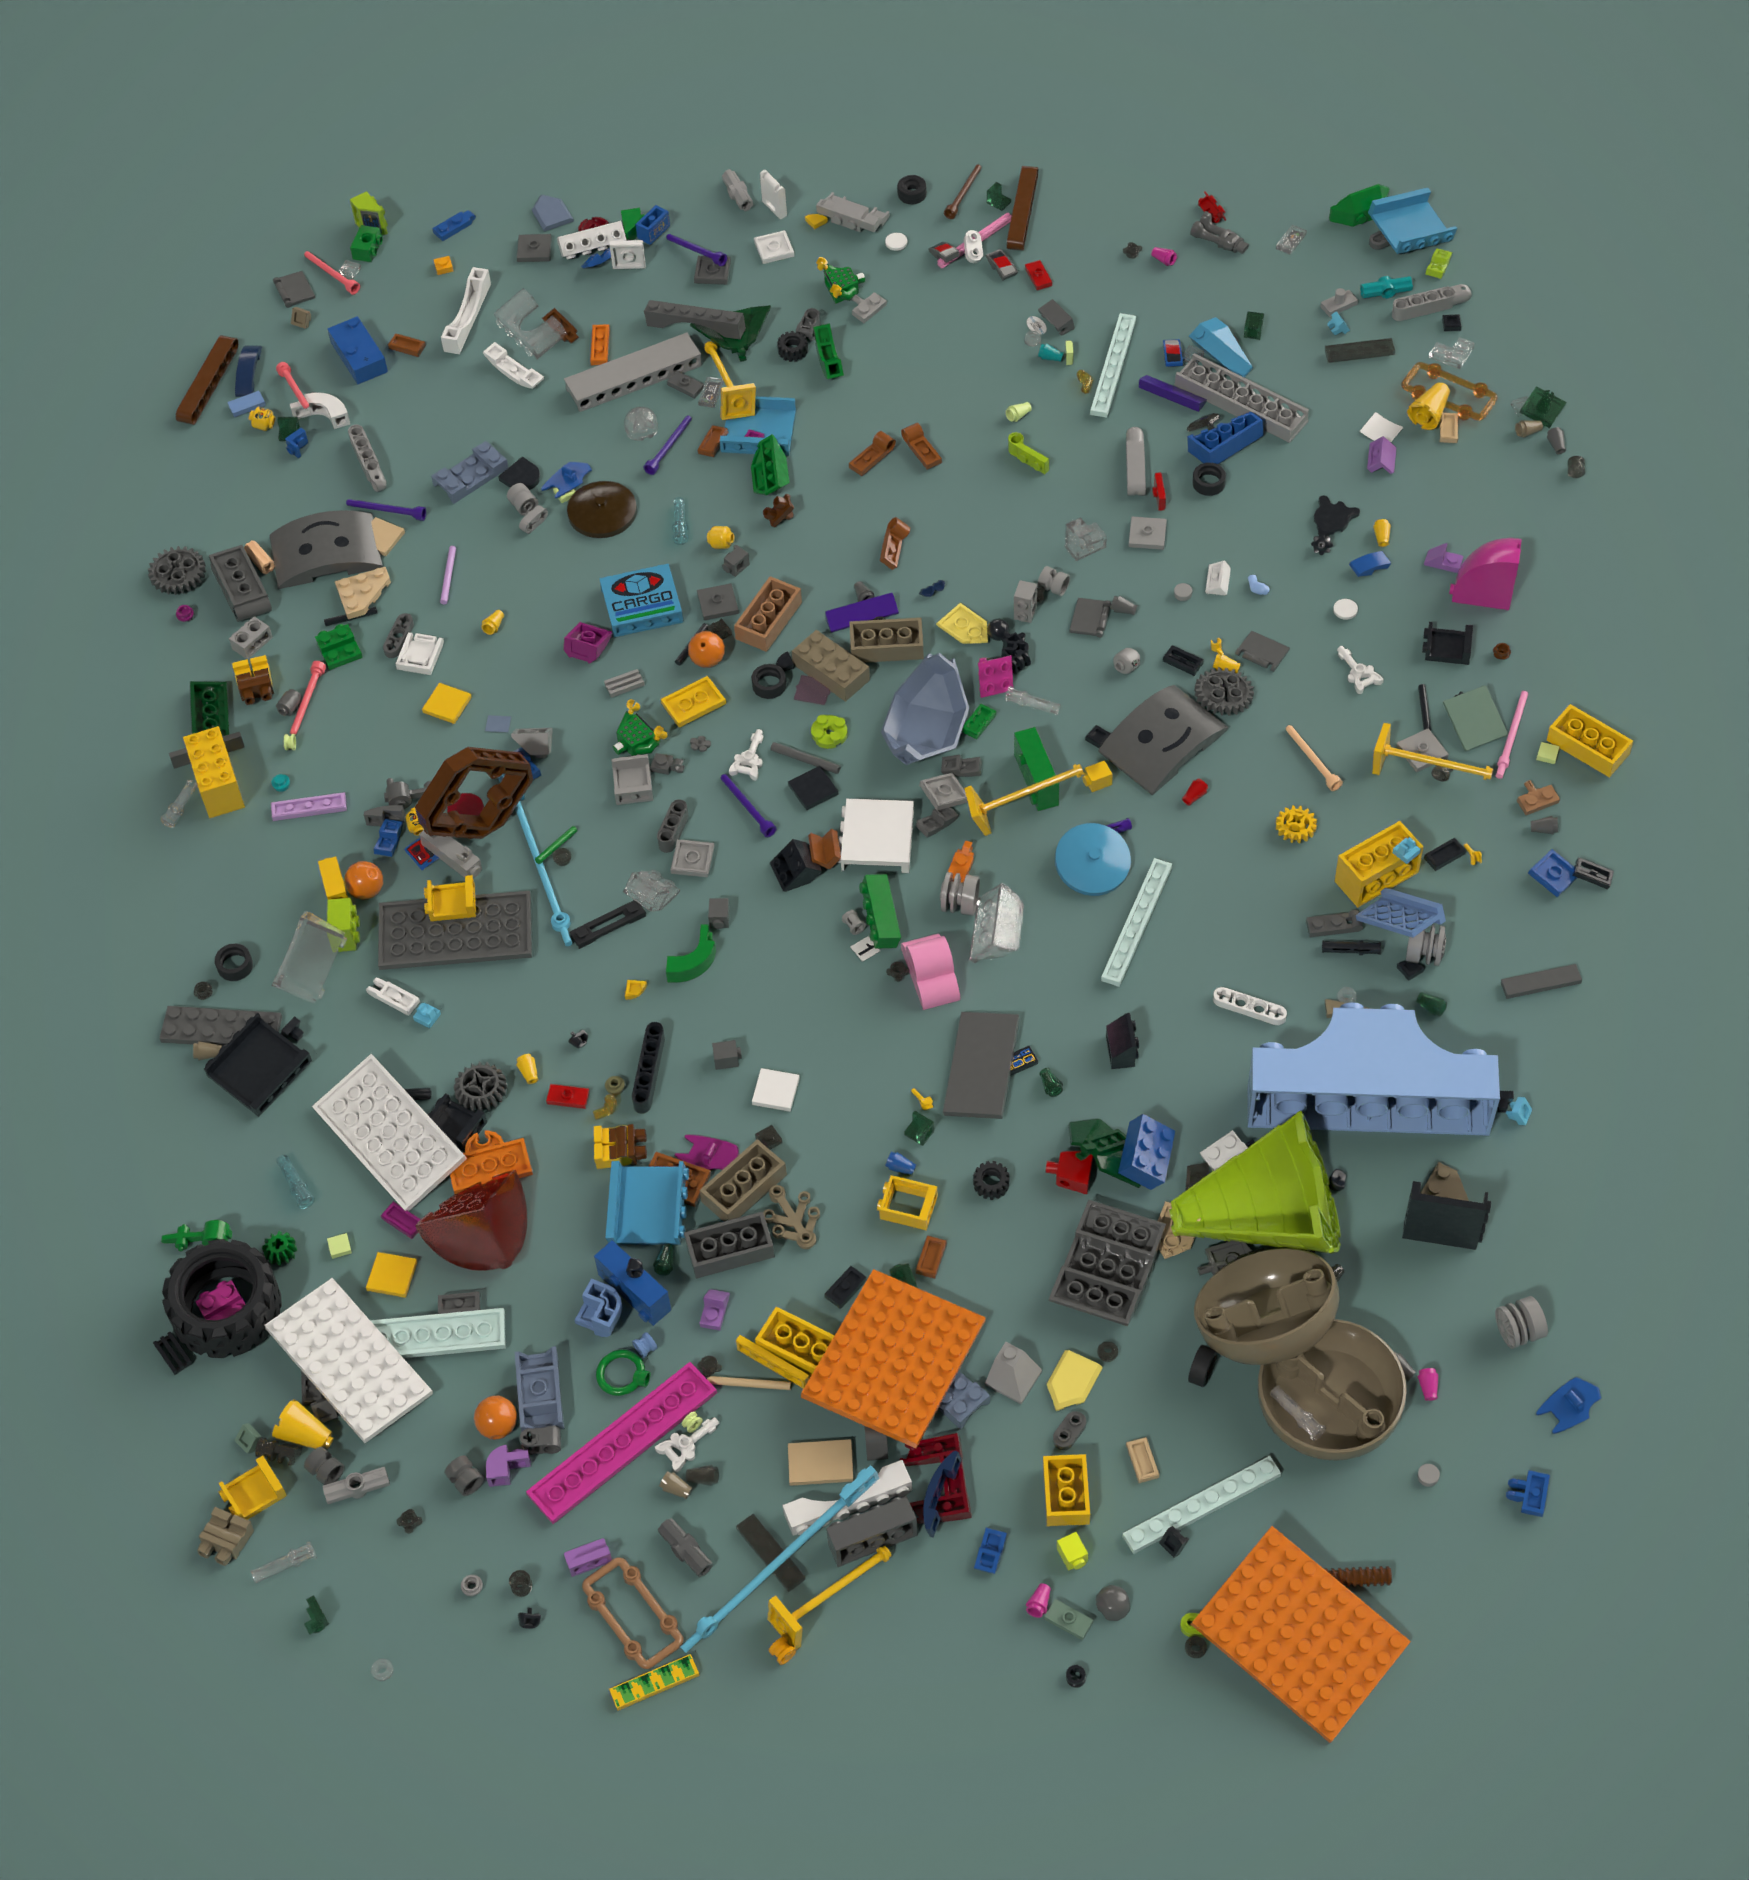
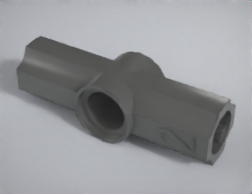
M672 1518L666 1519L661 1523L658 1532L671 1546L676 1557L681 1562L685 1561L698 1577L706 1575L713 1567V1563L700 1550L696 1540L689 1533L686 1534Z

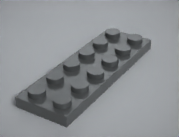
M167 1006L159 1039L161 1043L193 1045L201 1041L223 1046L227 1045L232 1040L233 1035L246 1025L247 1020L250 1017H254L257 1013L260 1014L263 1021L279 1032L282 1014L277 1012Z

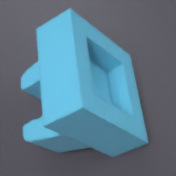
M1334 312L1331 315L1332 319L1327 323L1328 327L1332 329L1331 332L1334 335L1341 332L1346 334L1350 329L1338 312Z
M1409 837L1395 846L1392 853L1408 864L1420 854L1421 849Z
M421 1003L413 1018L414 1021L431 1028L441 1013L440 1010L426 1003Z
M1518 1097L1516 1102L1509 1104L1512 1111H1506L1509 1119L1515 1120L1518 1125H1526L1532 1108L1525 1097Z

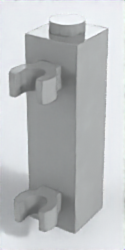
M424 830L419 834L421 844L464 878L468 875L476 877L480 874L482 870L481 861L467 846H462L452 837L430 836Z

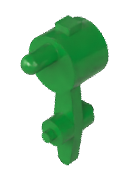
M221 1220L207 1221L202 1232H190V1228L183 1224L178 1227L177 1233L162 1235L161 1242L175 1243L178 1251H183L188 1248V1243L202 1241V1245L206 1246L209 1244L208 1241L225 1239L228 1241V1239L232 1238V1231L229 1224Z

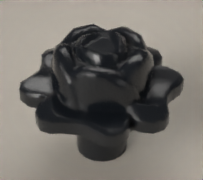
M1322 533L1320 536L1313 538L1314 541L1311 545L1314 548V553L1319 552L1320 555L1331 551L1330 548L1333 546V543L1330 540V536L1325 537V534Z

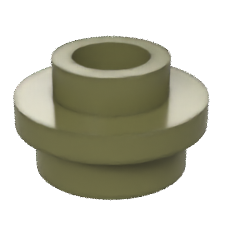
M612 1076L606 1080L605 1088L611 1095H619L624 1090L625 1083L621 1077Z

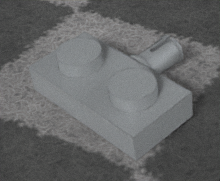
M875 292L864 300L855 295L852 301L856 302L858 306L852 310V315L862 323H866L886 306L887 301Z

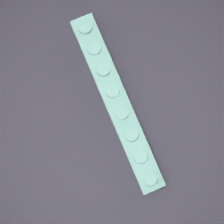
M1119 314L1090 415L1105 418L1108 416L1135 326L1136 316Z
M1154 858L1101 976V981L1120 987L1172 869V863Z
M1268 1456L1124 1532L1122 1537L1132 1553L1135 1554L1160 1541L1166 1530L1171 1526L1175 1529H1182L1281 1477V1472L1272 1458Z

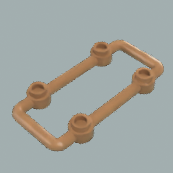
M620 1557L614 1558L583 1581L582 1589L588 1596L587 1602L589 1607L600 1612L624 1645L625 1656L629 1660H635L641 1668L650 1669L678 1650L683 1644V1636L678 1630L676 1618L664 1612L641 1581L639 1569L635 1566H630L625 1559ZM618 1566L623 1570L625 1583L635 1586L659 1618L662 1632L671 1635L675 1640L648 1660H645L642 1656L640 1643L630 1640L607 1609L604 1595L599 1591H594L591 1587L593 1583Z

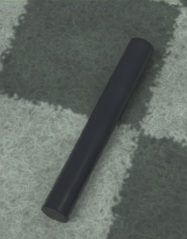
M376 607L368 608L369 610L365 615L348 619L346 614L324 619L325 626L378 614Z
M703 623L696 634L707 631L709 626ZM689 643L675 660V663L679 666L689 655Z
M1421 684L1418 686L1423 729L1429 728L1431 731L1426 686Z

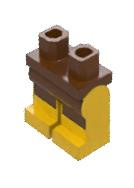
M266 655L250 658L254 676H252L248 659L232 663L239 693L246 705L254 704V698L261 697L264 701L272 699L274 690Z
M634 1124L615 1128L594 1126V1161L597 1169L611 1168V1161H620L622 1166L629 1164L632 1166L637 1165V1160L646 1159V1145L636 1146V1143L647 1141L646 1130L635 1129Z

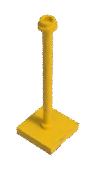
M708 341L704 349L706 353L711 355L726 387L721 388V419L727 420L755 416V384L734 386L716 352L717 345L712 341Z
M1383 723L1374 749L1372 774L1380 775L1386 756L1393 755L1484 776L1483 780H1491L1493 769L1490 766H1486V769L1392 748L1390 745L1391 724Z
M1074 764L1071 770L986 804L983 803L970 785L964 789L971 817L985 836L989 835L992 832L987 811L1071 777L1077 776V778H1080L1081 775H1084L1080 764Z
M886 1546L877 1548V1554L793 1613H790L775 1595L768 1602L767 1620L781 1637H786L790 1646H793L796 1650L801 1647L803 1628L797 1620L880 1561H889V1558L892 1556L891 1552Z

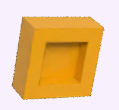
M450 256L433 259L437 275L454 272Z

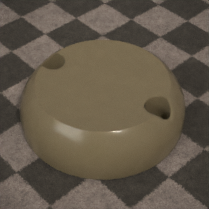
M1293 1248L1264 1250L1237 1259L1215 1273L1205 1283L1196 1298L1194 1316L1205 1342L1220 1355L1242 1364H1275L1306 1352L1328 1332L1339 1306L1338 1283L1330 1265L1314 1253Z
M1334 1319L1324 1337L1306 1352L1283 1362L1260 1366L1258 1398L1261 1411L1269 1427L1288 1446L1313 1458L1336 1461L1360 1457L1378 1448L1394 1432L1404 1411L1406 1380L1396 1354L1378 1335L1358 1324Z

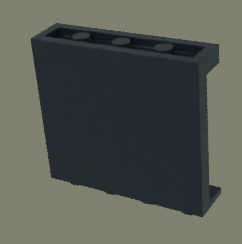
M257 1013L254 1017H250L247 1020L246 1025L233 1035L232 1040L227 1045L225 1044L220 1048L219 1053L214 1059H210L206 1063L204 1071L208 1078L259 1117L312 1062V1058L308 1051L299 1049L263 1021L260 1014Z
M1413 1181L1404 1220L1402 1239L1476 1250L1478 1242L1482 1243L1483 1233L1488 1221V1213H1490L1491 1201H1488V1192H1485L1483 1202L1478 1203L1420 1194L1421 1182Z

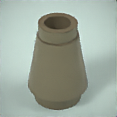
M1521 420L1515 425L1516 434L1523 438L1542 431L1543 428L1541 421Z
M201 1041L194 1043L193 1058L198 1059V1061L214 1058L219 1053L222 1045Z
M667 1471L659 1487L663 1488V1491L685 1499L688 1498L692 1491V1487L674 1472L670 1473Z

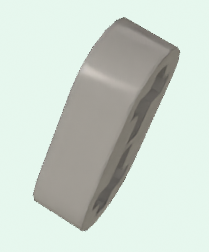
M540 505L536 506L521 520L519 528L527 534L531 533L547 518V509Z

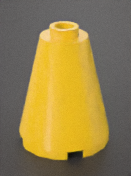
M1436 383L1411 403L1407 410L1409 419L1415 425L1417 423L1422 425V429H1435L1440 422L1450 394L1448 386L1445 383Z
M295 1399L286 1405L279 1416V1426L275 1424L272 1436L277 1439L313 1449L318 1447L328 1449L334 1439L331 1437L332 1432Z

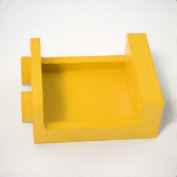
M473 875L465 876L464 883L432 885L431 880H427V887H424V896L428 903H424L425 914H429L430 921L476 917Z
M263 1455L256 1459L258 1465L226 1485L222 1481L218 1483L222 1489L218 1493L224 1503L229 1501L231 1504L228 1509L232 1516L236 1515L249 1520L287 1496Z

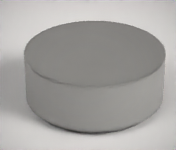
M1185 583L1176 585L1174 588L1175 598L1180 601L1189 600L1192 596L1191 586Z
M1424 1464L1419 1468L1417 1478L1422 1485L1431 1487L1437 1484L1440 1472L1436 1466Z

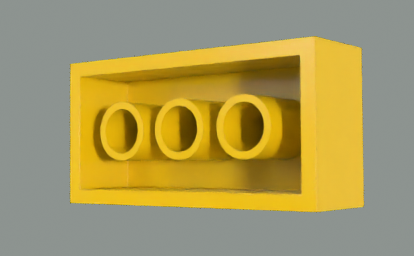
M1571 704L1549 727L1546 740L1553 745L1560 746L1559 748L1609 778L1630 755L1633 740Z
M775 1307L755 1338V1344L811 1377L835 1335Z

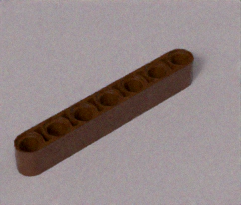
M1022 166L1007 237V249L1024 250L1038 180V167Z
M223 335L218 337L176 411V420L178 422L192 425L197 422L237 352L239 346L237 338Z

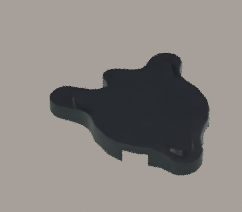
M1322 495L1319 497L1318 502L1320 506L1315 511L1314 522L1317 525L1318 535L1320 536L1323 533L1326 537L1333 535L1335 531H1344L1349 521L1360 515V509L1356 507L1349 508L1342 501L1331 504L1329 498Z

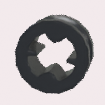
M1072 1665L1066 1671V1680L1071 1687L1079 1688L1086 1681L1085 1670L1079 1665ZM1075 1672H1079L1081 1679L1072 1680L1071 1674L1074 1673L1075 1675Z

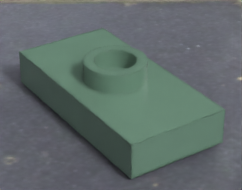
M1056 1599L1044 1616V1620L1082 1641L1093 1624V1619Z

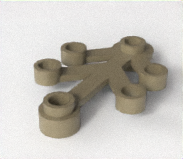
M774 1185L769 1190L770 1200L774 1203H779L787 1216L776 1215L771 1209L763 1212L766 1223L781 1224L775 1225L772 1228L774 1238L796 1241L797 1245L802 1249L812 1248L816 1243V1235L813 1230L816 1221L820 1218L819 1208H809V1220L804 1229L801 1222L806 1206L811 1201L810 1194L806 1191L799 1193V1204L796 1213H794L785 1198V1189L780 1185ZM817 1212V1215L813 1216L811 1215V1213ZM766 1215H772V1217L766 1218ZM782 1225L794 1227L796 1232L785 1231ZM777 1230H781V1231H782V1232L779 1233V1234L775 1233V1231H777ZM809 1237L808 1240H803L802 1238Z

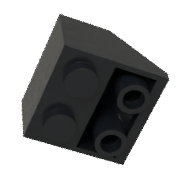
M792 839L770 862L773 872L784 892L811 883L822 872L819 864L812 862L809 843Z
M1130 1013L1124 1014L1106 1026V1041L1111 1069L1135 1067V1059H1138L1139 1040L1138 1037H1135L1136 1023L1135 1020H1131Z

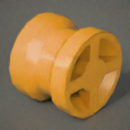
M786 1637L779 1638L769 1648V1653L777 1657V1662L780 1665L791 1660L797 1651L788 1644Z

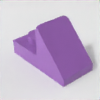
M1444 543L1428 550L1424 565L1458 573L1464 556L1446 552L1448 543Z
M708 1290L703 1298L704 1309L700 1320V1327L721 1330L730 1296L729 1292Z

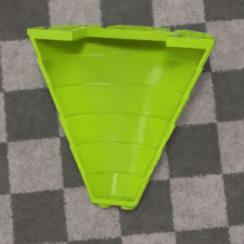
M1297 1112L1284 1124L1275 1127L1241 1154L1235 1155L1218 1169L1213 1170L1191 1188L1171 1201L1172 1209H1169V1213L1174 1222L1171 1225L1174 1236L1206 1237L1281 1248L1313 1250L1330 1254L1339 1252L1341 1246L1339 1238L1341 1234L1335 1200L1328 1187L1330 1182L1316 1141L1312 1139L1310 1127L1303 1112Z

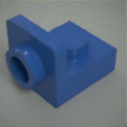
M302 428L285 438L287 451L297 458L301 457L299 449L308 443L306 432Z

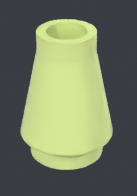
M1025 402L1009 406L1006 409L1007 419L1011 422H1017L1032 410L1030 403Z

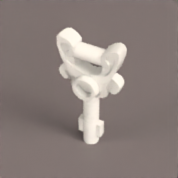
M1343 646L1337 649L1341 660L1344 659L1352 668L1348 675V681L1354 683L1358 694H1362L1364 688L1373 683L1374 685H1381L1383 683V678L1374 672L1373 666L1369 665L1366 667V665L1357 664L1351 657L1352 653Z
M757 729L752 734V743L749 750L742 752L741 755L736 754L734 756L735 762L729 768L731 776L742 773L750 775V778L754 781L758 779V768L762 767L763 762L755 752L759 743H762L764 738L762 730Z
M715 1417L711 1420L707 1419L702 1423L703 1427L689 1437L684 1434L679 1436L678 1433H673L670 1437L671 1440L655 1446V1450L659 1454H666L672 1461L673 1471L679 1472L685 1465L686 1460L692 1461L695 1458L694 1443L707 1433H713L717 1429L716 1426L720 1423ZM675 1447L681 1451V1456H678L672 1450V1448Z

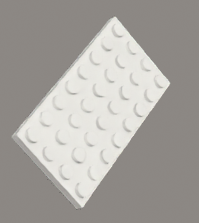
M372 1054L312 1106L405 1211H410L467 1159Z
M333 1278L265 1324V1329L364 1443L371 1440L433 1394L429 1386Z

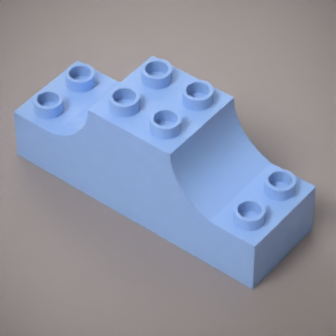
M1345 1003L1340 1008H1333L1331 1022L1323 1034L1303 1047L1286 1049L1283 1045L1276 1042L1264 1043L1259 1048L1253 1047L1248 1078V1128H1275L1278 1125L1284 1124L1297 1112L1302 1111L1310 1130L1489 1136L1500 1100L1498 1055H1487L1481 1049H1469L1462 1054H1453L1440 1048L1429 1040L1420 1029L1415 1017V1010H1404L1401 1005L1386 1004L1380 1009H1364L1359 1003Z

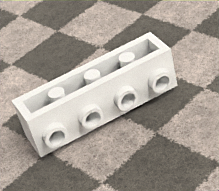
M621 221L557 237L561 256H566V259L574 258L576 253L582 252V255L592 253L591 250L595 248L598 251L608 249L607 245H610V241L626 240Z

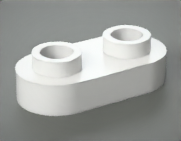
M974 230L968 231L964 236L965 256L970 263H978L983 257L981 236Z

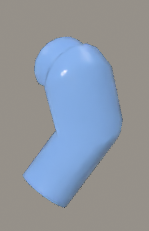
M1256 575L1248 576L1250 590L1253 593L1259 595H1267L1269 593V587L1264 583L1258 582Z

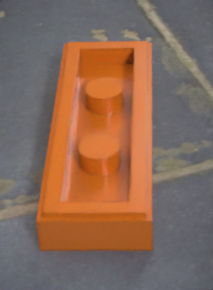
M609 324L592 326L591 366L608 362Z

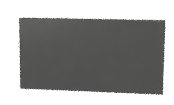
M961 1012L943 1108L944 1116L1003 1119L1020 1020L1019 1014Z

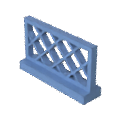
M1389 888L1383 889L1380 899L1356 915L1357 921L1412 938L1433 923L1441 925L1446 921L1442 904Z

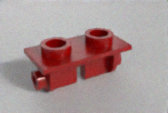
M1204 191L1206 196L1198 200L1199 207L1204 212L1208 211L1211 213L1213 223H1218L1221 218L1226 221L1223 215L1225 211L1222 206H1217V201L1213 195L1209 196Z

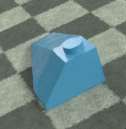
M1215 317L1200 323L1189 335L1197 347L1226 369L1244 378L1253 369L1229 327Z

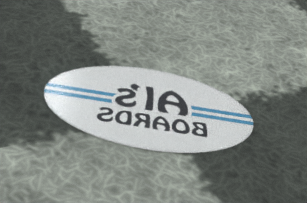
M1031 316L1027 319V325L1031 331L1036 334H1044L1046 332V325L1040 318Z

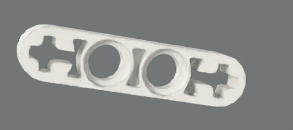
M1224 987L1217 988L1214 991L1213 1001L1219 1007L1273 1025H1282L1286 1021V1009L1280 1005ZM1243 1000L1246 1004L1244 1006H1237L1235 1002ZM1261 1006L1264 1008V1011L1256 1012L1254 1007ZM1277 1013H1280L1281 1015L1278 1018L1275 1017Z

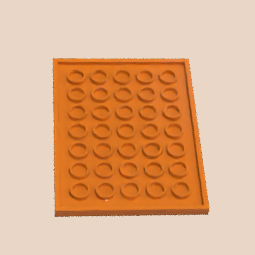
M873 1269L804 1387L801 1398L913 1448H917L981 1331L986 1317Z
M1273 1526L1270 1527L1190 1624L1329 1743L1334 1740L1411 1642Z

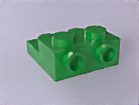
M339 624L333 630L328 632L324 630L319 632L318 636H315L317 646L329 671L363 658L348 624Z

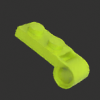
M1014 432L1008 436V451L1011 455L1043 474L1049 471V458L1024 445V437L1021 433Z

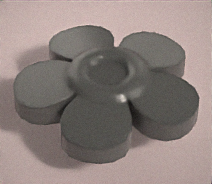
M699 736L698 739H690L691 749L694 751L699 749L700 752H704L711 746V742L706 740L704 736Z

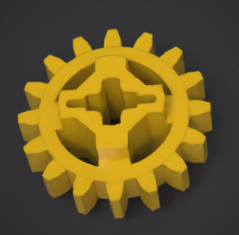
M1292 805L1291 810L1285 807L1284 812L1280 811L1279 817L1276 818V830H1279L1278 835H1284L1283 840L1289 838L1290 843L1297 840L1298 844H1300L1301 839L1307 842L1308 836L1312 838L1317 828V819H1314V813L1308 814L1309 809L1302 810V806L1296 809Z

